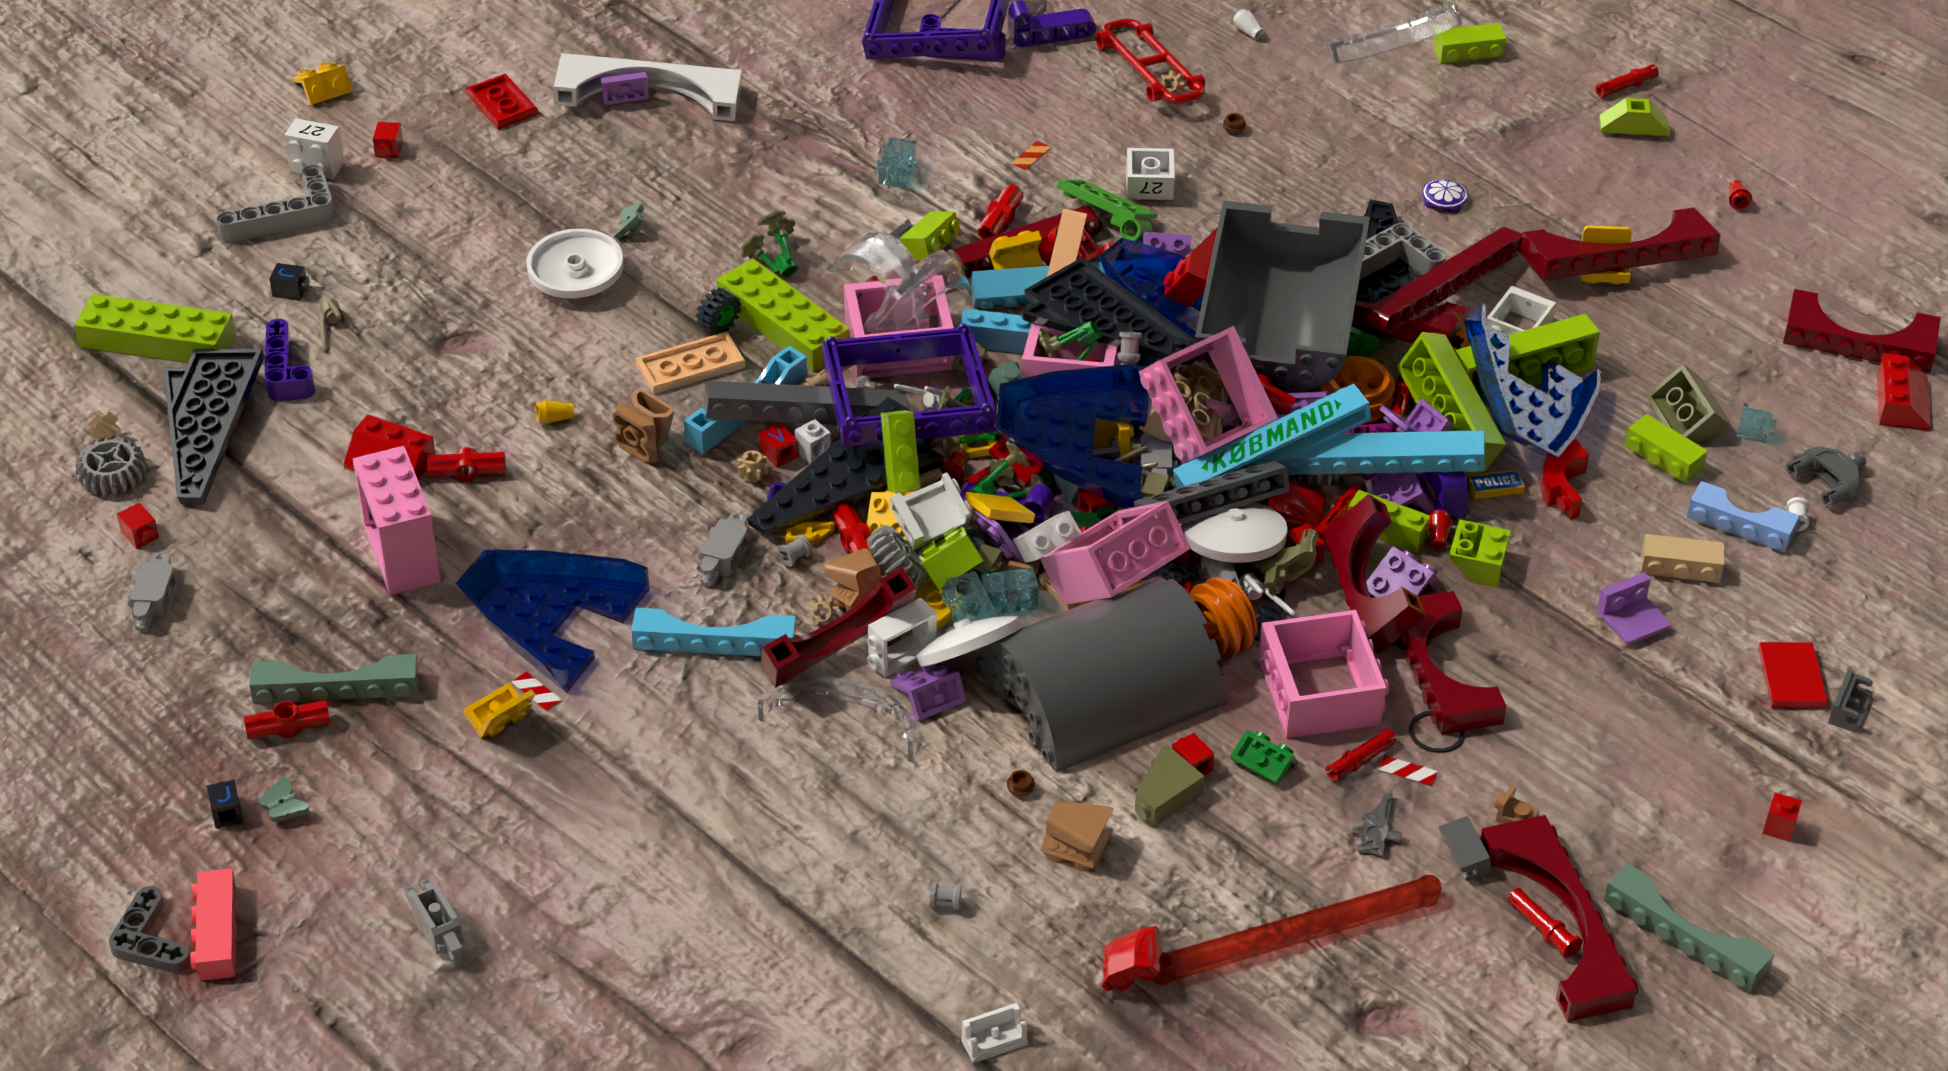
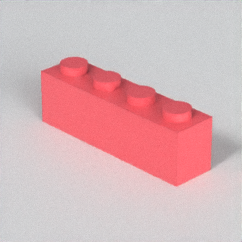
M233 868L197 872V884H192L193 900L197 901V906H192L193 924H196V929H191L192 946L196 947V952H191L192 970L197 969L200 981L236 977L237 886Z

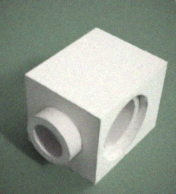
M816 419L795 429L798 454L809 464L831 446L830 432Z

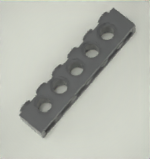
M1273 460L1136 500L1134 505L1139 507L1168 501L1180 525L1289 492L1287 466Z

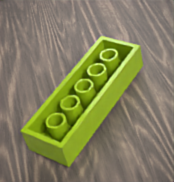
M753 258L716 279V288H724L740 299L739 302H741L742 306L739 308L741 313H737L740 319L782 350L787 346H791L806 355L807 368L812 372L824 366L822 341H826L830 336L835 337L836 340L850 338L849 328Z
M101 294L91 295L74 324L78 345L81 348L188 363L193 349H229L236 337L232 313Z
M1581 314L1455 350V353L1481 400H1485L1593 369L1600 331L1586 314Z
M1422 332L1397 365V368L1416 404L1419 403L1421 398L1430 403L1454 423L1450 431L1485 432L1486 471L1505 447L1506 443L1446 335ZM1464 471L1466 478H1468V475L1484 474L1485 471Z

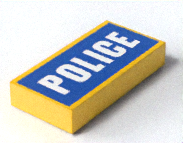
M1518 470L1468 475L1467 480L1474 499L1522 494L1525 488Z

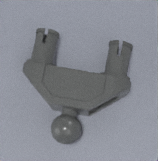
M1812 447L1804 451L1802 457L1788 462L1786 470L1794 478L1809 470L1833 488L1821 494L1822 503L1830 508L1843 500L1851 501L1857 498L1859 488L1858 471L1865 468L1867 461L1866 457L1860 452H1853L1847 457L1840 450Z

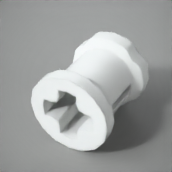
M1796 497L1790 499L1787 502L1786 509L1791 513L1800 515L1796 532L1803 531L1809 525L1807 513L1810 510V504L1804 498Z

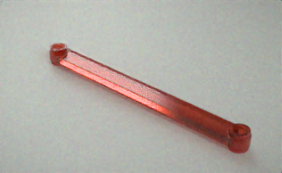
M1423 875L1417 880L1168 953L1162 952L1159 958L1160 972L1153 981L1159 985H1168L1174 980L1424 906H1434L1440 899L1441 882L1434 875Z

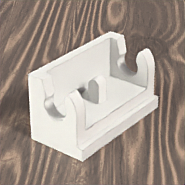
M1017 1003L962 1021V1043L973 1063L1028 1045L1026 1021L1021 1022V1012Z

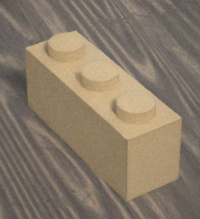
M1653 534L1644 535L1641 549V573L1720 583L1724 567L1723 542Z

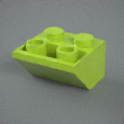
M1459 519L1449 559L1471 582L1498 588L1511 530Z
M956 526L950 528L943 534V539L936 543L934 540L927 543L921 548L922 552L919 553L922 565L938 589L983 561L982 556L963 526L960 528Z

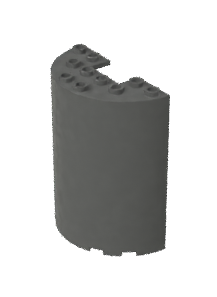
M1223 200L1195 339L1200 342L1234 326L1256 373L1265 375L1271 381L1272 386L1286 393L1311 390L1332 380L1341 371L1346 360L1370 217L1321 212L1319 227L1272 222V206ZM1207 352L1203 359L1212 369L1218 372L1209 352Z
M1164 576L1153 577L1127 587L1111 598L1093 600L1020 628L1002 639L981 647L979 656L976 658L977 668L980 673H984L989 679L991 688L997 691L1003 700L1008 698V691L1011 690L1018 706L1021 709L1024 708L1028 713L1030 719L1029 739L1033 745L1038 746L1044 761L1047 764L1050 763L1056 772L1227 704L1226 677L1224 674L1220 675V668L1217 664V660L1221 659L1215 639L1209 640L1204 626L1207 624V621L1187 591L1175 580H1165Z

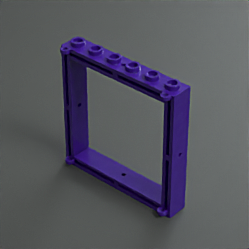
M874 0L862 38L866 59L996 54L1010 0H991L984 28L905 33H884L894 0Z
M960 324L958 328L837 340L835 337L830 336L826 341H822L823 363L843 447L883 443L881 415L853 417L841 370L843 366L961 355L976 406L913 412L916 440L996 432V410L971 327H968L967 324Z

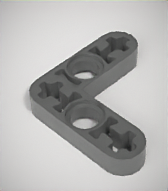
M147 886L137 892L109 938V946L112 955L118 959L171 973H179L186 970L190 965L191 960L188 948L178 942L147 935L164 906L162 892L159 888ZM133 919H144V922L139 926L129 925ZM148 947L157 948V951L151 955L142 954L143 950Z

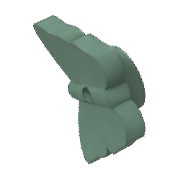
M638 202L634 203L633 206L630 205L623 208L621 217L624 221L621 222L622 226L613 237L619 240L629 230L635 232L642 225L644 217L641 213L645 208L643 204Z
M281 776L271 786V790H266L259 799L260 807L263 810L269 811V818L272 822L309 813V805L302 800L295 799V795L292 794L291 782L285 776Z

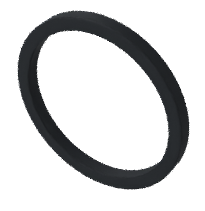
M1424 711L1416 715L1410 722L1409 734L1411 739L1417 746L1426 751L1435 753L1449 752L1456 749L1464 739L1463 729L1460 730L1458 741L1452 746L1432 748L1422 744L1413 732V726L1416 721L1430 715V711Z

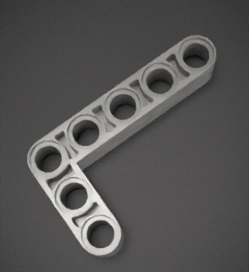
M310 164L301 170L305 191L304 196L224 211L218 214L216 223L220 240L225 243H233L322 225L333 221L332 197L321 166Z
M1398 223L1366 240L1359 280L1399 258L1423 275L1445 262L1446 252L1410 225Z

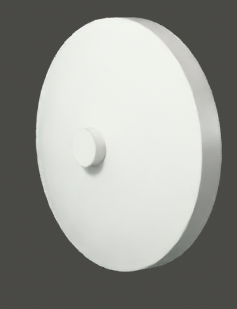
M568 229L550 234L537 242L527 256L526 265L531 283L540 291L559 298H583L600 293L612 286L620 277L624 262L619 244L610 236L590 229Z
M1257 502L1182 524V531L1193 551L1207 558L1224 562H1253L1268 558L1279 552L1284 547L1287 539V524L1284 518L1272 508Z
M1017 616L992 617L973 622L966 618L954 623L955 629L935 639L916 656L920 666L939 663L1002 639L1019 630L1021 624Z

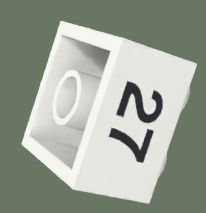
M294 119L284 134L290 172L301 174L303 167L316 164L323 169L325 178L333 180L344 164L339 126Z
M1127 148V199L1173 200L1175 183L1174 149Z

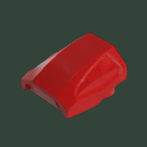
M1060 223L1040 235L1041 242L1038 252L1047 266H1050ZM1084 228L1076 260L1083 257L1089 262L1100 254L1101 249L1097 248Z
M1289 481V492L1269 498L1268 507L1278 512L1284 518L1287 528L1292 530L1293 528L1309 524L1314 530L1319 524L1326 495L1302 484Z
M1156 926L1141 928L1118 937L1104 947V979L1101 986L1107 992L1111 991L1112 987L1120 991L1127 990L1132 986L1135 979L1138 980L1141 977L1145 981H1150L1157 977L1160 972L1159 958L1162 951L1160 932Z

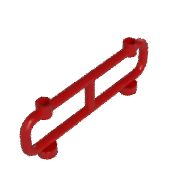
M1120 19L1105 23L1101 28V32L1096 33L1095 40L1100 50L1110 48L1112 45L1149 83L1146 86V95L1150 102L1159 101L1163 97L1170 103L1181 104L1201 99L1204 96V76L1202 74L1193 76L1153 36L1154 31L1151 23L1141 24L1134 19ZM1125 27L1133 28L1136 30L1138 38H1144L1159 54L1137 59L1111 31ZM1168 62L1178 74L1184 75L1183 79L1187 82L1188 88L1191 91H1195L1181 95L1170 93L1146 66Z

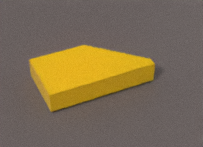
M803 522L786 529V545L795 541L796 536L802 534L809 540L811 546H814L834 532V522Z

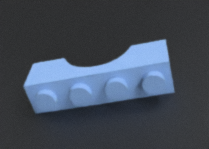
M1703 481L1700 482L1693 494L1687 513L1688 519L1784 553L1795 535L1800 516L1777 507L1761 513L1743 511L1731 504L1726 496V489Z

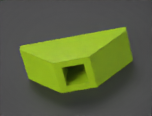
M1625 98L1600 114L1599 117L1600 132L1653 136H1669L1670 134L1668 118L1649 99Z

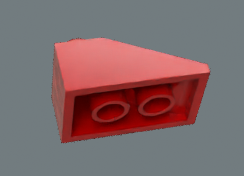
M1217 228L1184 260H1180L1173 272H1169L1164 280V285L1166 286L1165 297L1190 308L1204 293Z

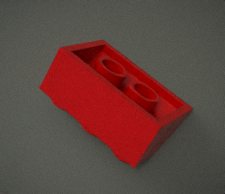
M1883 353L1877 372L1879 425L1930 430L1928 377L1908 356Z
M367 414L353 431L343 463L344 468L355 471L353 458L404 446L416 477L419 480L427 470V455H436L433 436Z

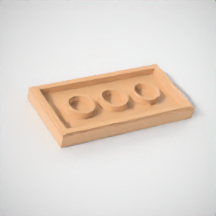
M723 332L637 357L636 365L654 395L746 368V361L729 333Z

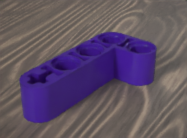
M1023 0L1014 1L1008 9V30L1014 44L1018 47L1087 38L1092 36L1097 29L1091 13L1087 9L1032 16L1027 3Z
M927 14L921 19L919 32L976 29L941 28V18L935 14ZM1001 32L996 54L925 57L1001 60L1005 57L1006 35Z
M273 319L266 325L265 381L268 396L274 401L310 398L316 391L313 372L308 366H291L292 343L288 322L284 319Z
M1464 471L1421 473L1435 490L1436 510L1448 512L1450 518L1466 516L1467 479Z
M962 483L959 486V494L963 501L966 492H969L977 485ZM1043 484L1034 485L1027 498L1020 497L1014 499L1035 513L1033 523L1022 522L1029 529L1036 527L1053 516V492ZM997 491V494H996V495H997V496H1006V495H1009V494H1008V493H1004V492Z

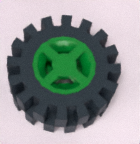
M718 287L717 290H711V294L707 293L705 295L706 299L701 300L702 306H698L697 310L699 313L696 314V318H698L697 323L714 335L724 331L728 332L729 326L733 327L735 325L733 321L738 320L739 316L737 313H741L739 307L742 306L739 298L726 289Z

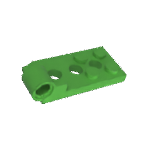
M1059 179L1056 187L1063 190V194L1067 197L1082 199V203L1092 208L1097 206L1112 213L1113 216L1110 223L1120 227L1122 238L1129 242L1143 241L1144 232H1152V226L1147 219H1157L1158 216L1155 212L1083 179ZM1135 225L1138 229L1137 234L1134 232Z

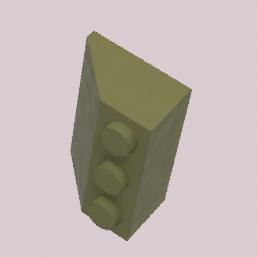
M1684 364L1646 395V398L1663 424L1696 444L1712 441L1731 425L1700 376Z

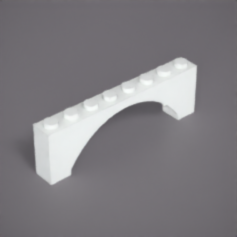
M561 53L554 82V105L577 107V103L602 91L601 78L646 72L648 85L669 88L693 98L712 114L713 120L735 122L741 90V70Z

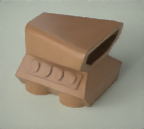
M638 388L632 393V405L618 402L616 411L612 414V419L618 429L614 432V439L619 448L645 464L657 462V450L667 442L674 408L642 388Z
M866 548L823 565L825 576L838 583L829 594L835 596V604L845 607L846 612L862 601L875 588L879 579L882 578L874 556Z
M1056 801L1046 820V834L1040 851L1046 853L1047 858L1052 862L1059 863L1068 860L1079 871L1096 870L1111 841L1114 828L1106 826L1114 808L1102 805Z

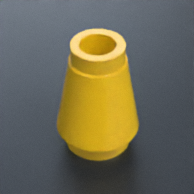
M542 400V402L536 403L537 422H543L544 425L574 417L572 403L568 404L549 400Z

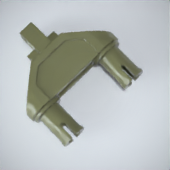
M1308 529V534L1307 530H1304L1299 545L1282 548L1279 552L1268 558L1245 562V565L1251 573L1264 582L1270 594L1280 593L1284 582L1294 581L1312 568L1317 557L1315 546L1319 535L1315 530Z

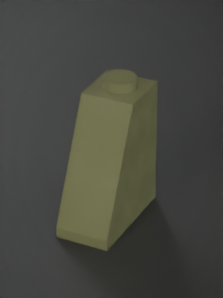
M1165 744L1160 749L1136 792L1135 812L1142 820H1146L1153 827L1157 826L1203 795L1204 775Z

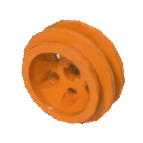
M1363 356L1346 357L1341 371L1332 380L1319 388V392L1333 394L1342 388L1355 384L1368 400L1370 406L1371 420L1361 425L1373 423L1385 414L1379 409L1382 405L1388 409L1391 408L1395 392L1394 379L1385 367L1374 359Z
M1219 577L1210 578L1205 583L1195 585L1190 592V596L1206 619L1207 624L1204 626L1209 640L1215 639L1220 656L1224 659L1232 658L1238 652L1248 650L1252 645L1254 637L1257 635V621L1251 602L1244 591L1236 583Z

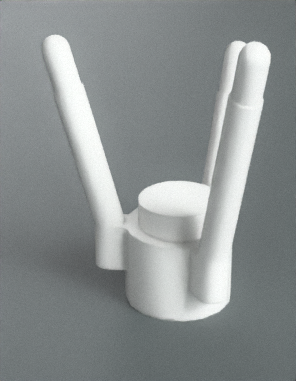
M900 384L894 385L895 389L924 395L923 402L929 410L938 409L944 392L943 390H937L925 386L923 390Z
M1253 573L1244 574L1239 578L1241 589L1248 599L1257 600L1265 593L1290 615H1295V611L1275 594H1270L1265 584L1260 582Z

